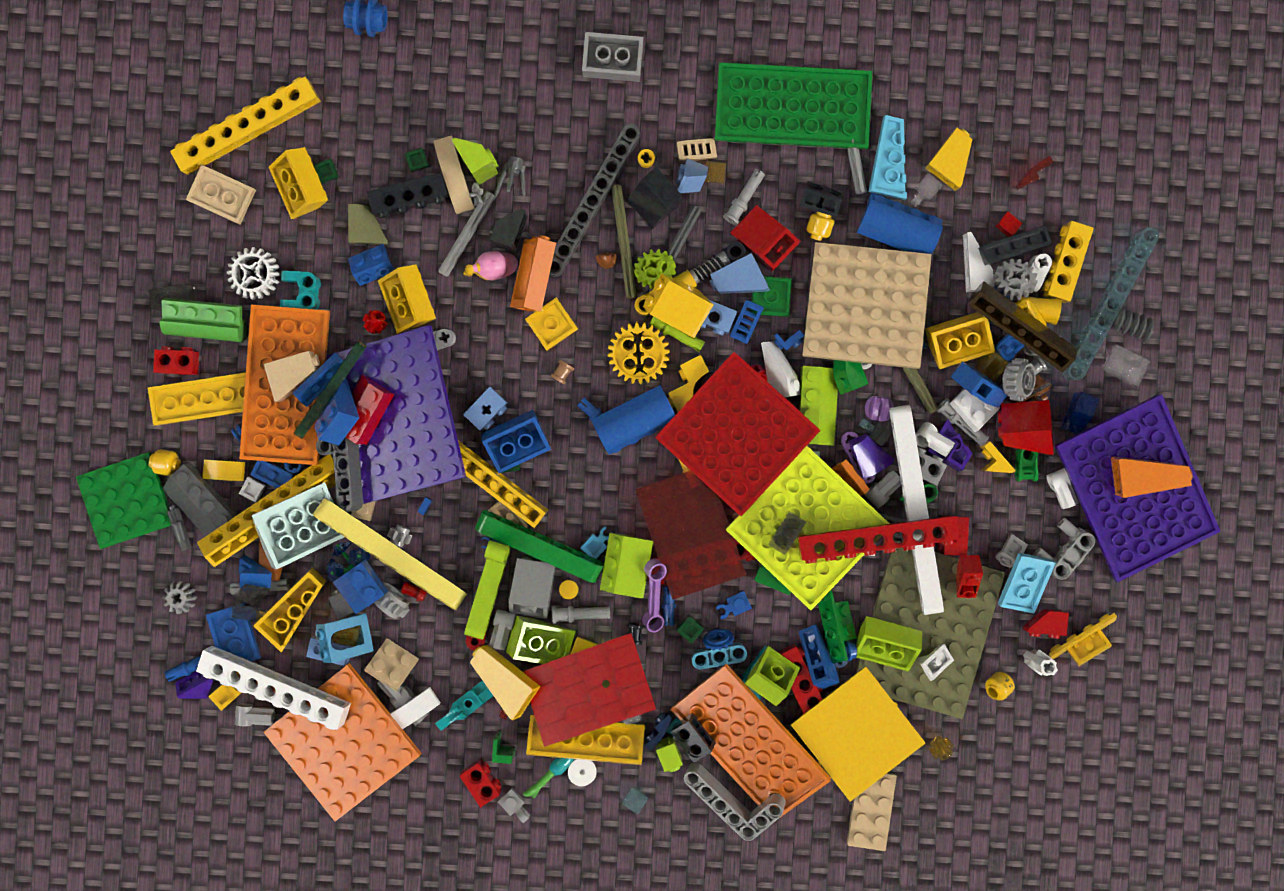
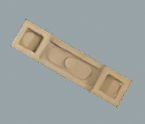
M451 135L435 140L434 145L456 214H461L475 208L472 198L469 197L470 192L460 165L456 147L451 140L453 139Z

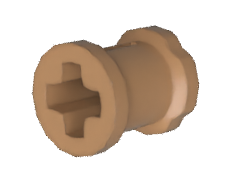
M559 360V366L554 374L550 376L565 385L566 378L574 368Z

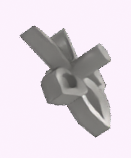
M478 183L473 184L472 192L469 193V197H474V206H477L478 203L483 204L481 199L483 189L479 187Z

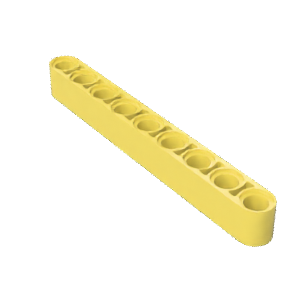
M324 498L312 514L318 520L456 611L467 594L329 500Z

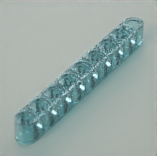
M1148 227L1137 232L1075 346L1077 348L1076 360L1062 373L1066 380H1080L1085 376L1159 239V233L1155 228ZM1145 233H1147V234L1149 235V238H1150L1149 241H1146V240H1145V238H1144V234H1145ZM1135 250L1140 252V258L1136 257ZM1126 267L1131 269V275L1126 273ZM1118 283L1122 286V292L1117 290ZM1108 300H1111L1113 303L1112 309L1107 305ZM1099 317H1102L1104 320L1103 326L1098 323ZM1090 334H1093L1095 336L1094 343L1090 342L1089 340ZM1082 350L1086 353L1085 360H1082L1080 357ZM1072 367L1077 370L1075 377L1071 375Z

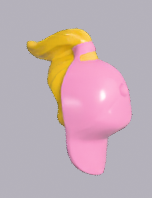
M489 251L482 253L475 264H468L463 274L469 277L475 273L484 280H498L514 273L518 266V261L510 253Z

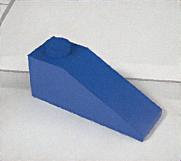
M817 625L800 630L799 635L813 685L825 689L840 683L835 664L831 662L830 653Z

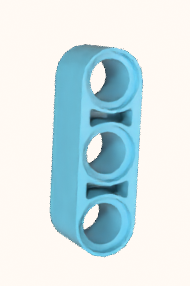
M735 642L728 646V649L722 648L721 650L716 649L712 651L711 648L695 650L692 653L691 660L695 668L707 669L723 666L724 664L740 663L746 659L747 651L743 644ZM736 648L743 650L742 655L739 657L733 655V651ZM718 651L724 653V657L721 660L714 658V654ZM698 655L705 656V661L701 664L695 662V658Z

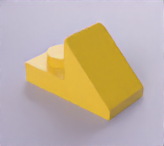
M990 441L980 446L983 450L981 452L987 460H992L981 471L1013 473L1015 471Z

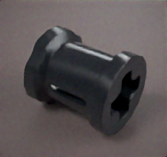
M628 623V634H632L635 645H642L641 634L644 625Z

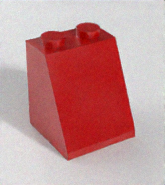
M1049 400L1001 404V412H998V423H1002V426L998 427V436L1003 438L1004 446L1048 455L1054 454Z

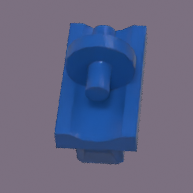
M1007 334L994 346L995 352L990 355L998 357L1005 364L1007 361L1012 360L1015 354L1025 345Z

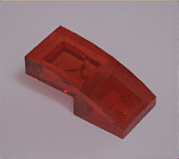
M1051 156L1043 159L1027 171L1016 185V189L1019 190L1038 180L1040 177L1037 172L1054 163Z

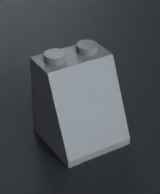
M528 557L517 558L509 598L510 613L542 619L548 618L555 566L544 561H533V559Z

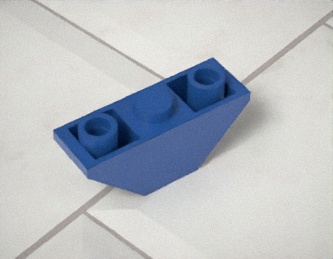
M963 361L951 375V378L970 394L986 404L998 408L1007 397L1002 386Z

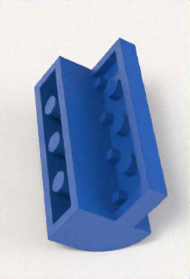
M871 192L866 209L860 219L857 233L906 252L932 254L943 229V220Z
M659 385L591 419L603 446L610 455L664 428L675 416V413Z

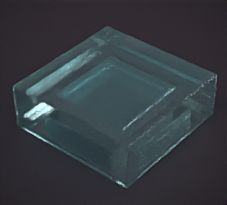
M632 786L622 804L636 814H639L647 802L648 796Z

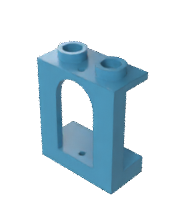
M366 613L355 614L341 620L316 625L317 630L315 634L320 644L319 654L323 663H334L374 651ZM353 627L357 646L343 650L334 649L331 645V636L337 631Z

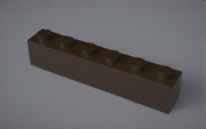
M983 281L971 294L968 304L970 307L1062 373L1076 360V347Z

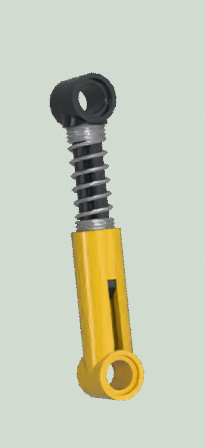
M732 242L720 254L716 255V258L712 257L710 261L707 260V263H703L702 266L698 265L697 269L686 270L675 276L674 279L695 288L699 280H704V277H708L714 271L743 258L746 251L745 247L740 242ZM733 248L739 249L740 256L733 257L730 250ZM651 291L638 297L635 301V310L641 316L650 315L647 311L641 310L639 304L645 301Z

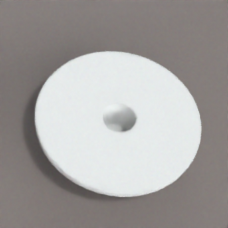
M574 760L568 768L570 781L577 786L590 784L596 777L595 764L590 760Z

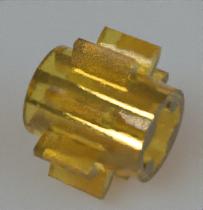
M938 736L930 742L931 747L929 750L934 759L939 757L943 761L953 754L951 749L954 746L948 737L943 739L942 736Z

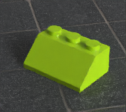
M458 138L451 139L479 185L498 174L496 168L499 166L489 148L484 149L482 144Z
M609 533L600 590L613 594L643 598L647 580L644 567L650 560L653 541L626 534Z
M866 616L856 642V658L909 672L922 650V631Z

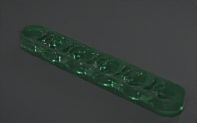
M359 340L355 343L295 429L294 435L303 439L360 358L367 345Z

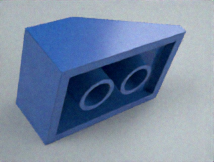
M345 378L342 379L326 401L315 423L318 440L340 445L359 419L348 381Z

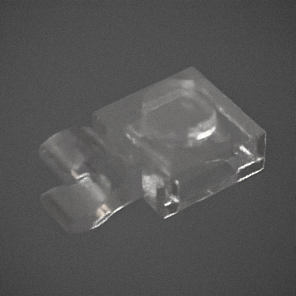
M928 173L914 188L918 193L910 203L916 207L924 198L929 201L943 185Z

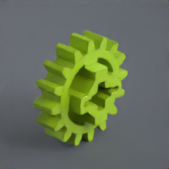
M651 249L648 255L644 252V257H638V263L634 264V273L638 283L642 282L643 287L649 284L650 289L653 288L655 281L662 273L670 277L676 274V265L672 255L668 256L667 251L661 253L660 249L656 253Z

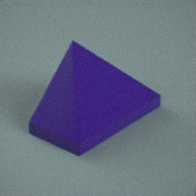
M195 671L191 675L175 682L177 697L179 699H207L213 679L205 678L203 674Z

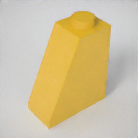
M956 128L925 167V169L954 191L959 189L963 183L972 143L969 133L959 128Z

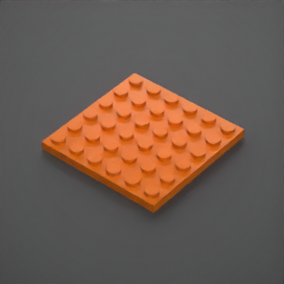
M350 663L318 688L323 692L351 703L345 723L339 729H328L324 724L311 722L307 717L295 715L289 711L263 732L334 821H337L422 754ZM306 700V704L311 707L310 702ZM323 707L324 712L328 714V710Z

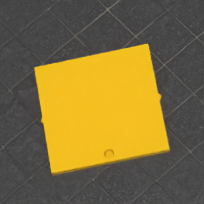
M866 666L791 724L817 758L818 764L824 767L850 802L925 744V741L897 707L898 704L893 702Z

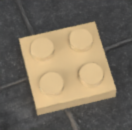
M387 638L364 671L397 692L419 658Z

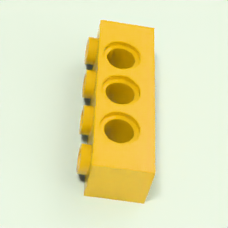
M1070 221L1062 226L1060 236L1062 237L1060 243L1055 247L1054 254L1056 256L1048 271L1050 275L1042 288L1044 291L1043 297L1061 299L1062 303L1071 301L1094 229L1093 227ZM1070 239L1075 242V248L1069 245ZM1064 257L1068 258L1070 262L1069 266L1064 265ZM1058 275L1063 277V285L1058 283Z

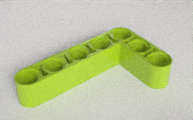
M491 540L488 542L484 556L486 563L464 635L481 640L484 639L510 554V547L508 545Z

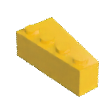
M312 567L253 626L282 653L326 580Z

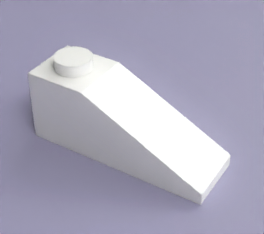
M967 232L963 235L966 292H974L983 281L994 288L993 269L990 264L984 265L978 249L980 246L972 232Z
M774 341L762 342L768 383L784 397L800 395V383L797 375Z

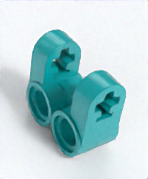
M282 271L281 281L297 283L299 293L296 300H280V307L317 310L320 305L318 296L321 281L319 277L310 272ZM312 278V286L306 287V280ZM311 297L312 303L306 307L304 301L306 298Z

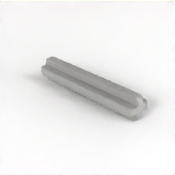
M847 148L855 193H866L867 189L859 149Z

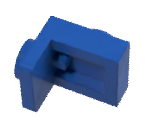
M799 330L788 340L784 341L777 333L774 335L776 337L774 342L781 350L783 348L788 350L791 346L794 348L799 346L804 341L802 337L805 335Z

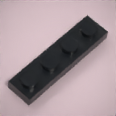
M1046 226L982 245L978 249L986 266L1052 244Z

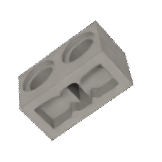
M917 447L923 481L937 486L947 465L942 463V458L932 455V457L925 455L926 451ZM931 464H934L936 472L931 475L928 468Z

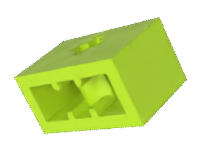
M672 735L661 739L656 745V752L664 772H675L683 765L678 745Z

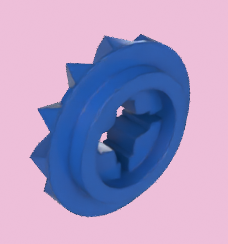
M726 629L712 630L703 637V643L706 648H711L712 651L716 649L721 650L722 648L728 649V646L732 645L734 640L733 633Z

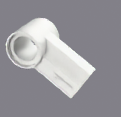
M929 422L923 423L915 434L918 446L923 448L928 446L947 457L955 444L939 434L937 428Z
M1065 468L1046 476L1050 488L1056 494L1061 509L1070 508L1078 504Z

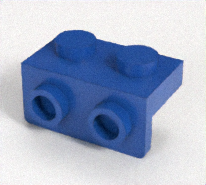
M384 244L348 258L352 275L360 286L394 271Z

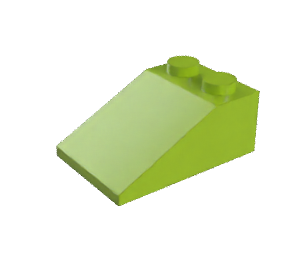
M516 615L506 653L516 660L545 664L569 655L576 631L534 618Z

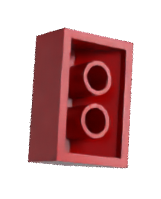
M365 375L361 376L352 392L359 419L346 435V438L355 444L363 445L368 444L394 396L392 392Z

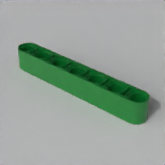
M482 510L475 526V530L483 535L588 582L595 583L604 566L598 559L488 510Z

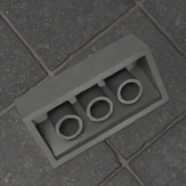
M192 463L183 464L169 477L163 487V491L204 536H207L238 515L206 479H203V475Z

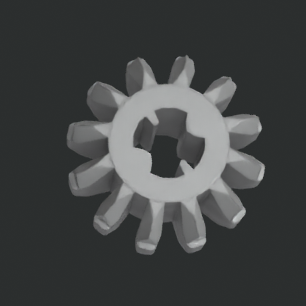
M178 581L177 584L171 583L170 588H165L164 590L167 595L162 596V599L167 600L164 606L170 605L169 612L176 611V614H181L182 611L188 612L190 610L189 607L195 606L192 600L197 599V596L192 595V593L196 589H189L190 584L186 583L184 585L183 581Z

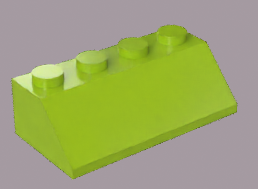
M802 366L800 369L798 410L821 430L809 444L834 446L838 394L834 371L832 368Z

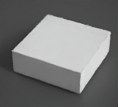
M247 477L239 494L257 502L266 485L251 477Z

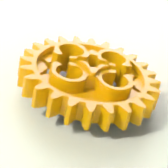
M636 321L635 327L628 323L627 330L622 326V333L615 332L617 339L611 338L610 341L614 345H609L608 349L613 352H609L608 357H613L609 364H615L613 371L619 370L618 377L624 374V381L632 378V384H634L636 379L642 384L643 379L649 383L650 376L656 380V372L661 375L663 374L661 367L667 368V364L663 361H669L670 357L665 354L670 353V349L664 348L669 343L662 342L665 335H658L660 329L653 331V324L646 328V322L641 327L638 321ZM631 331L637 335L644 331L641 340L643 341L648 338L653 341L651 347H645L642 341H640V351L644 352L641 354V364L648 357L654 360L652 366L644 364L643 370L647 374L639 371L634 375L637 368L636 364L638 363V355L635 353L637 342H634L632 348H626L623 344L625 340L634 341L635 336ZM632 359L635 361V365L628 367L625 364V360Z

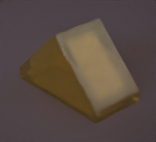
M993 352L980 358L975 369L995 381L1010 362L1002 358L997 352Z

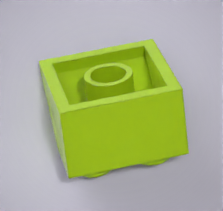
M768 646L751 669L744 684L777 706L788 696L800 668Z

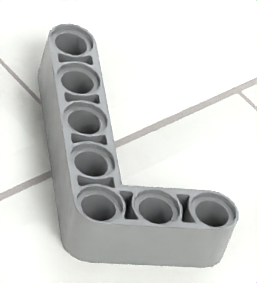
M691 763L684 775L686 785L746 841L755 839L783 814L786 801L780 794L770 795L750 812L700 763Z

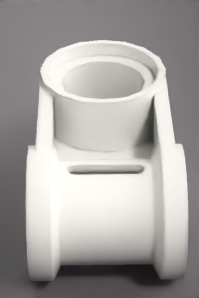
M1047 254L1035 255L1028 263V268L1034 267L1032 273H1037L1036 280L1038 282L1034 292L1040 289L1052 265V259ZM1038 260H1041V264H1043V266L1039 267L1040 263L1038 262Z

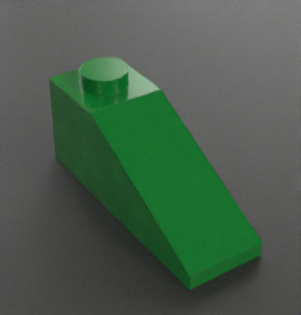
M833 360L834 379L840 395L869 384L861 363Z

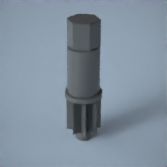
M175 505L169 507L170 511L167 513L180 550H188L192 547L179 508L176 509Z

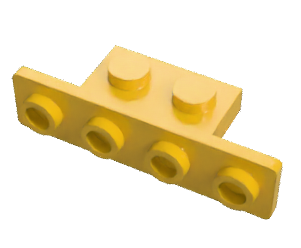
M1115 613L1112 615L1106 614L1099 619L1100 622L1096 625L1090 624L1083 629V633L1078 636L1073 634L1067 638L1065 644L1055 645L1050 649L1049 657L1055 659L1068 651L1076 664L1081 666L1112 646L1101 630L1115 622L1117 615Z

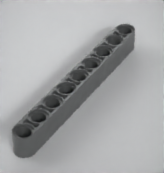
M628 124L622 129L556 244L552 264L557 263L560 268L555 273L550 271L549 275L551 277H559L565 270L638 143L639 129L636 125ZM634 131L636 136L629 139L626 137V133ZM622 147L627 152L624 155H618L616 150ZM610 164L617 166L614 172H609L606 168ZM599 181H606L607 187L600 189L597 187V183ZM591 197L598 199L597 204L594 206L587 203ZM586 214L588 215V220L580 222L578 221V216ZM576 230L579 232L578 237L570 239L568 237L570 231ZM567 247L569 248V253L562 256L559 254V249Z

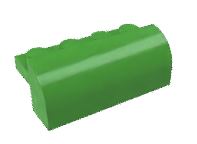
M171 298L162 299V319L159 322L164 335L244 342L247 339V320L242 319V305Z

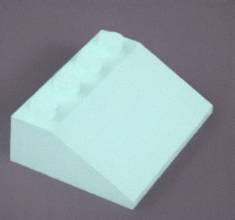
M325 482L251 515L263 550L272 568L279 569L344 538V536L312 515L324 498L334 504Z

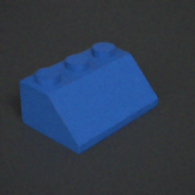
M530 410L481 433L482 442L498 473L551 450L534 410Z

